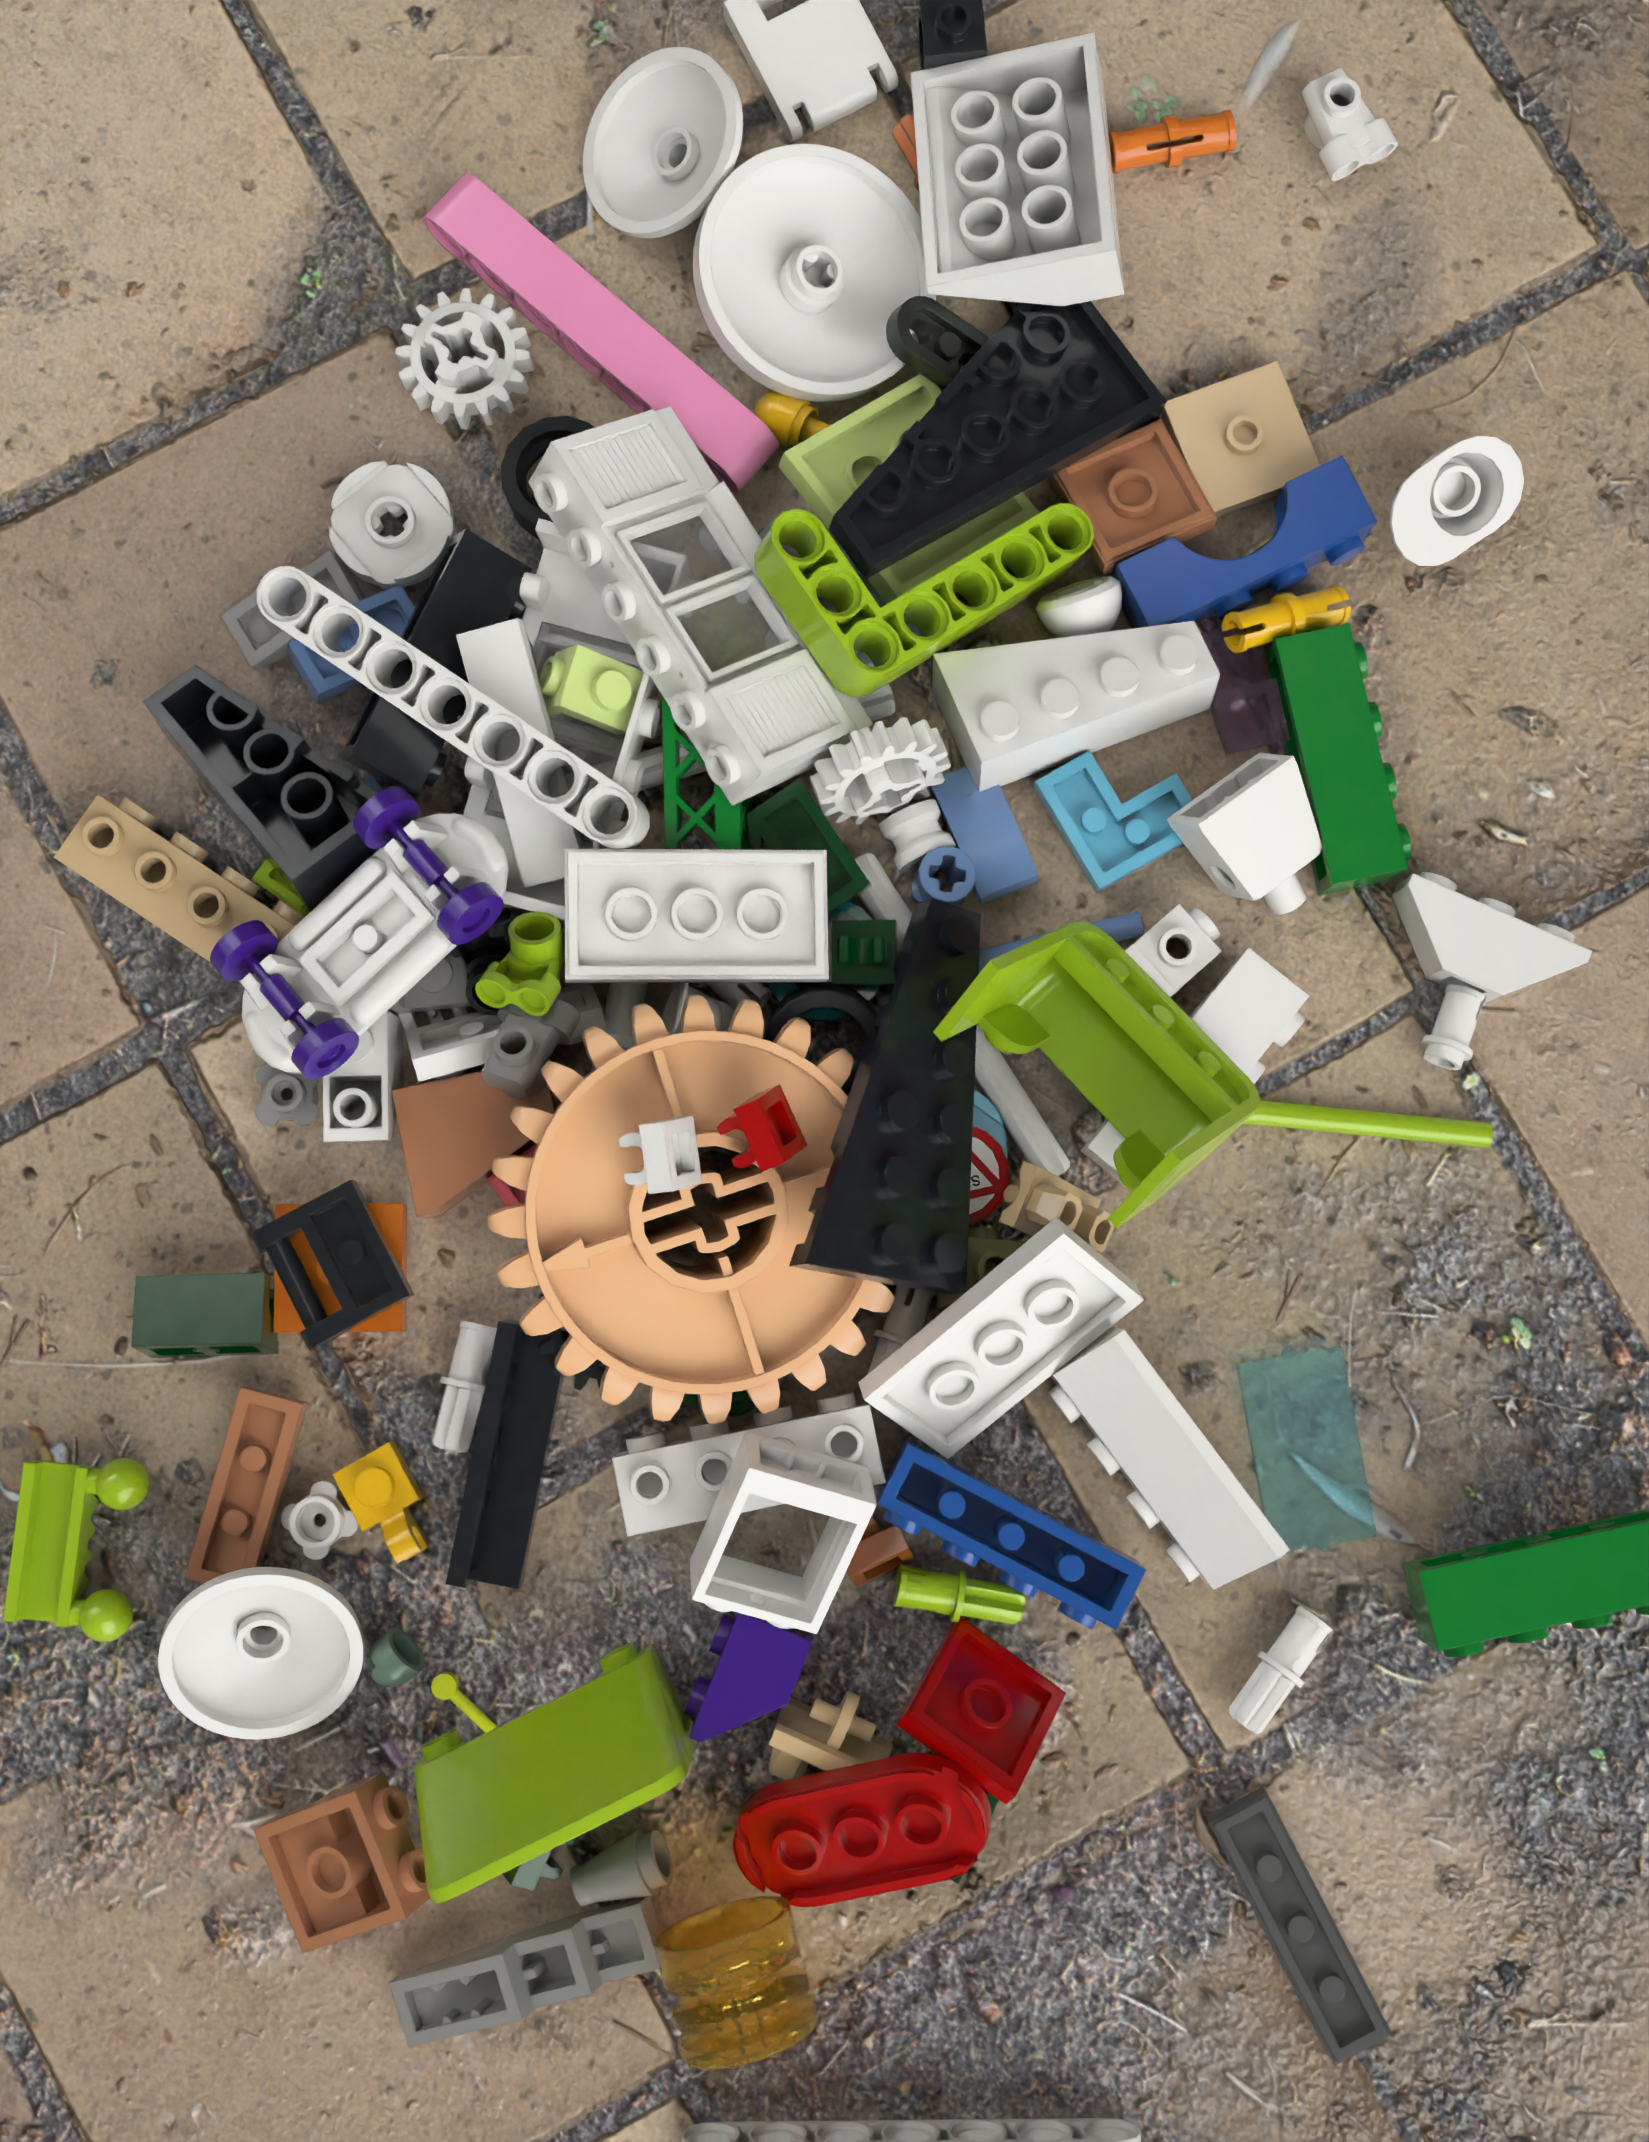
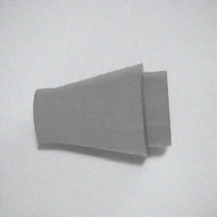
M636 1829L588 1861L573 1866L570 1870V1883L577 1902L583 1907L595 1902L657 1896L661 1887L670 1884L673 1879V1865L669 1849L662 1835L656 1830L645 1834L641 1829Z

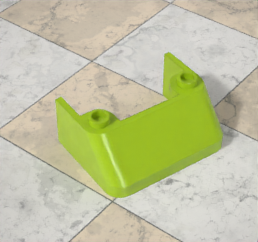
M1085 921L1072 922L990 960L933 1031L942 1042L977 1024L983 1030L987 1041L999 1051L1027 1054L1039 1048L1125 1138L1113 1155L1117 1175L1122 1184L1132 1191L1107 1218L1116 1228L1164 1196L1240 1127L1260 1105L1258 1090L1250 1078L1111 936L1101 928Z

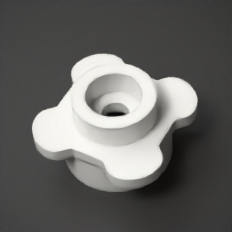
M329 1481L315 1483L311 1487L308 1497L297 1504L287 1505L281 1514L283 1527L290 1530L294 1540L303 1546L304 1555L313 1560L326 1557L329 1554L330 1546L341 1537L354 1535L359 1527L352 1511L347 1510L337 1498L338 1489L336 1485ZM317 1514L325 1516L326 1522L323 1526L316 1525L315 1516Z

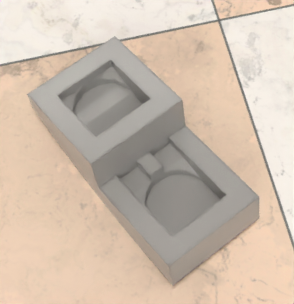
M330 550L301 570L350 604L366 599L338 554ZM305 589L295 592L290 597L287 604L288 616L297 614L304 607L306 602ZM257 590L221 615L251 668L258 670L288 656V641L295 638L270 622L261 613L257 604Z

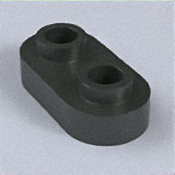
M915 296L905 301L891 313L886 324L887 341L895 356L942 389H945L960 372L959 363L965 366L989 339L988 336L946 307L926 296ZM909 329L916 333L919 343L913 338Z

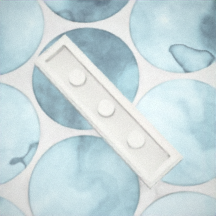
M515 618L457 634L456 638L469 684L555 741L523 620ZM517 730L507 731L498 738L495 745V754L498 761L510 759L517 753L520 746V736ZM562 767L557 768L548 780V790L551 797H561L568 792ZM493 773L523 887L528 888L565 878V849H584L579 830Z

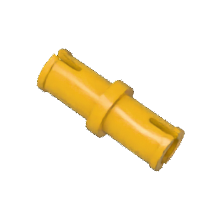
M1334 584L1325 589L1299 596L1288 592L1278 594L1272 597L1266 605L1240 612H1230L1223 618L1222 631L1235 628H1246V631L1224 637V641L1228 649L1238 654L1247 649L1271 643L1276 638L1310 632L1332 625H1342L1350 617L1351 606L1335 610L1332 608L1327 609V606L1349 600L1348 594L1343 587Z

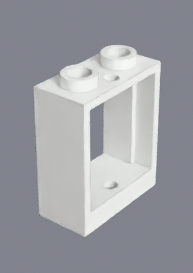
M745 1432L690 1559L692 1600L704 1603L716 1611H734L763 1619L778 1628H796L817 1634L877 1506L870 1468ZM749 1493L830 1516L803 1577L722 1555Z

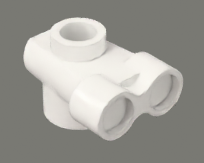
M1342 68L1311 81L1302 91V97L1309 111L1304 124L1305 134L1312 145L1321 149L1319 157L1332 181L1348 176L1364 164L1376 163L1396 149L1398 142L1385 118L1376 119L1361 97V90L1358 84L1348 78Z

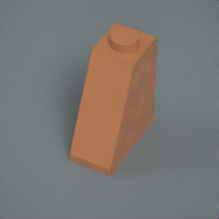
M482 1071L391 1090L416 1217L430 1219L442 1216L488 1182L487 1177L493 1173L491 1169L493 1159L501 1156L518 1155L535 1143L516 1127L509 1115L514 1106L534 1107L554 1114L561 1102L547 1084L539 1093L533 1096L516 1098L506 1094L502 1089L488 1085L481 1076Z

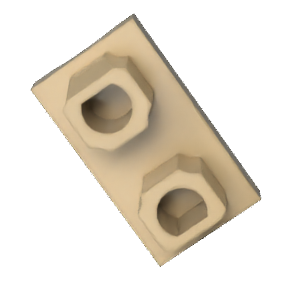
M1023 1161L1019 1171L1020 1177L1004 1191L1003 1212L999 1222L1032 1238L1057 1217L1092 1248L1102 1253L1106 1249L1115 1226L1107 1219L1111 1214L1098 1209L1101 1200L1047 1170Z
M847 1691L839 1707L817 1697L812 1707L790 1698L788 1705L780 1708L768 1743L769 1746L773 1747L768 1770L771 1774L787 1780L803 1776L808 1764L828 1771L887 1758L890 1756L893 1744L873 1735L876 1724L855 1715L860 1696L853 1692Z

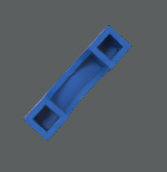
M1343 455L1286 482L1274 503L1275 527L1272 540L1262 549L1251 555L1232 560L1212 559L1193 552L1175 537H1172L1118 563L1112 577L1120 580L1122 589L1121 608L1132 629L1195 621L1197 623L1214 614H1217L1218 618L1223 620L1225 615L1230 612L1245 610L1254 602L1251 596L1272 587L1275 593L1283 592L1309 576L1307 569L1325 560H1328L1330 566H1336L1359 554L1365 548L1363 541L1377 523V519Z

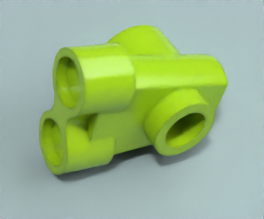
M529 912L516 917L510 923L508 934L511 950L500 963L495 961L488 966L476 984L475 990L479 999L490 1007L502 1008L508 1004H514L530 1015L543 1016L549 1011L561 990L559 981L560 973L565 964V929H561L560 921L552 914Z

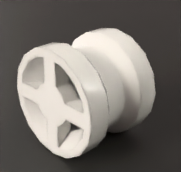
M935 799L921 801L901 809L879 824L884 838L893 841L897 850L894 861L899 873L919 868L922 859L933 849L942 846L956 848L951 834L942 831L938 819L941 812Z

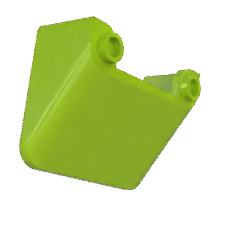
M630 1642L610 1651L598 1659L603 1670L599 1677L468 1742L465 1739H461L457 1729H454L434 1738L420 1748L424 1757L420 1758L413 1768L426 1885L433 1904L451 1900L662 1795L684 1780L687 1776L697 1741L689 1738L692 1723L688 1715L684 1714V1706L654 1643L637 1650L634 1642Z

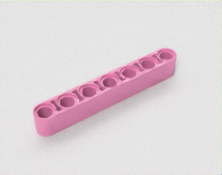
M464 173L423 216V222L427 229L448 252L636 413L639 414L651 409L657 411L671 406L719 483L725 481L731 492L738 494L779 449L780 445L775 435L754 413L472 174Z

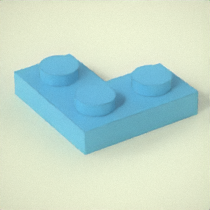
M1089 750L1034 783L1033 788L1096 894L1183 845V842L1167 821V818L1192 801L1177 773L1122 804Z

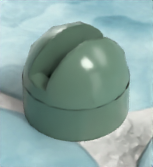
M392 1627L379 1637L369 1649L366 1664L372 1670L371 1677L376 1683L384 1687H397L408 1682L423 1670L425 1660L413 1638L402 1629Z

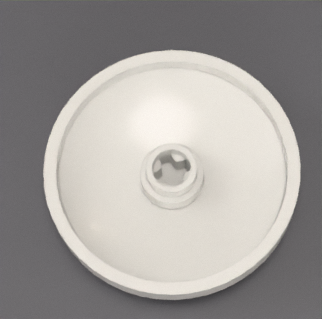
M791 144L769 149L745 161L721 184L709 202L696 232L693 248V280L697 300L709 330L727 356L742 371L765 387L785 396L811 402H835L859 397L881 386L905 365L895 356L887 341L886 324L889 316L905 301L915 296H926L936 301V295L928 294L926 288L921 218L899 187L878 168L849 152L834 147L818 144ZM909 329L913 338L919 343L916 333Z

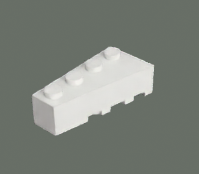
M1195 621L936 653L933 654L932 690L965 765L980 792L998 784L1001 787L1066 763L1089 750L1093 753L1209 710L1220 678V672Z

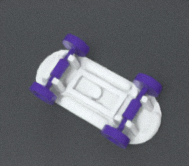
M390 787L371 797L360 808L353 822L354 832L365 845L371 849H378L371 857L366 859L279 943L276 936L265 923L253 920L242 923L227 932L216 943L211 952L210 962L226 981L241 980L240 982L245 988L242 1003V1019L246 1036L256 1054L274 1068L287 1073H302L305 1078L310 1080L322 1078L342 1066L353 1055L358 1047L359 1037L457 945L468 943L479 937L499 917L503 909L502 896L506 890L509 868L505 850L494 833L479 821L460 814L438 813L417 819L419 805L402 787Z

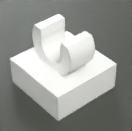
M693 1116L668 1118L639 1125V1131L626 1134L619 1139L620 1147L638 1146L642 1149L644 1169L624 1174L627 1184L637 1186L647 1183L648 1194L673 1192L702 1183Z

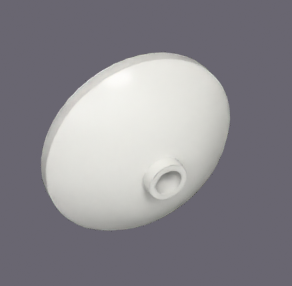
M670 47L654 51L640 58L625 69L610 85L594 111L583 150V176L586 191L595 210L607 223L633 237L657 238L683 229L705 212L721 184L732 173L742 141L743 112L741 100L735 83L726 70L710 56L699 50L687 47Z
M280 1567L240 1569L215 1577L202 1584L187 1595L174 1609L161 1636L158 1669L162 1685L169 1699L181 1713L199 1726L217 1734L233 1738L254 1740L278 1738L300 1732L321 1722L338 1709L354 1689L362 1669L363 1634L359 1619L348 1601L332 1586L319 1578L297 1570ZM258 1626H270L271 1628H268V1629H260V1628H257V1627H258Z

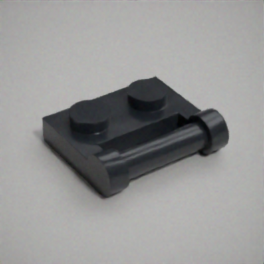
M349 1180L262 1226L251 1234L260 1253L267 1252L306 1328L301 1332V1335L309 1351L325 1345L348 1330L415 1295L358 1183L354 1180ZM302 1231L342 1307L341 1310L330 1316L290 1239Z

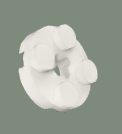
M378 461L363 465L350 473L341 482L331 502L333 513L330 519L329 536L336 553L354 575L365 582L378 585L383 590L397 585H402L405 588L430 577L451 537L458 534L451 502L441 484L428 471L410 463H406L407 466L399 464L387 465L386 461ZM387 512L395 518L403 513L408 516V519L403 524L405 530L396 537L392 535L386 537L378 535L384 528L380 517Z

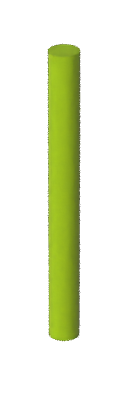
M1260 1100L1259 1107L1243 1123L1485 1148L1491 1146L1493 1139V1125L1490 1122Z

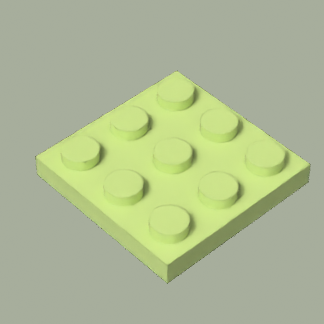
M919 374L785 451L778 467L829 530L835 513L877 465L883 464L901 443L906 432L932 408L942 391L935 383ZM1021 492L871 576L868 580L888 604L1039 514V511L1027 496Z

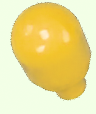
M773 390L762 395L754 408V414L767 425L777 438L779 444L789 449L830 426L817 419L818 410L811 406L809 401L785 396Z

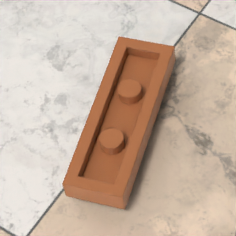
M250 1386L240 1387L185 1578L206 1583L215 1577L232 1571L262 1567L308 1402Z

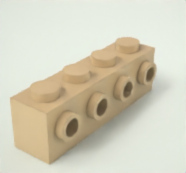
M97 795L54 856L55 859L209 962L211 952L216 943L227 932L242 923L253 920L262 921L276 936L279 943L304 918L303 915L280 900L274 909L271 910L253 898L260 887L231 867L227 866L220 876L202 864L209 853L177 831L168 841L151 830L157 818L126 797L117 807L100 795Z

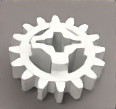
M463 288L457 303H451L444 292L437 293L438 309L432 312L429 308L419 304L416 310L422 321L420 325L415 326L403 323L401 327L402 333L410 345L396 348L395 354L401 366L405 367L398 373L406 391L413 390L411 397L420 411L431 406V412L436 423L442 425L449 418L450 414H455L460 428L468 429L471 416L479 414L486 426L492 425V409L498 406L503 411L511 414L514 408L509 397L510 393L527 394L529 390L525 377L521 374L534 370L531 354L526 351L531 346L525 327L517 328L519 323L515 311L511 307L499 312L495 296L490 293L482 299L480 304L474 303L469 288ZM494 335L504 344V359L499 358L497 351L494 350L495 345L492 340ZM427 359L431 360L434 367L437 368L435 371L438 379L436 384L427 376Z
M901 717L893 727L886 728L883 721H878L874 724L872 730L869 727H865L851 732L850 736H848L850 740L848 744H832L829 747L832 758H824L815 762L814 765L818 773L810 776V781L824 816L832 814L836 823H841L852 816L855 825L863 823L870 815H876L879 821L884 820L888 813L892 815L910 806V801L914 798H928L930 794L927 787L942 784L945 780L942 772L949 769L951 764L947 757L949 754L937 727L930 729L927 720L924 719L910 726L908 718Z

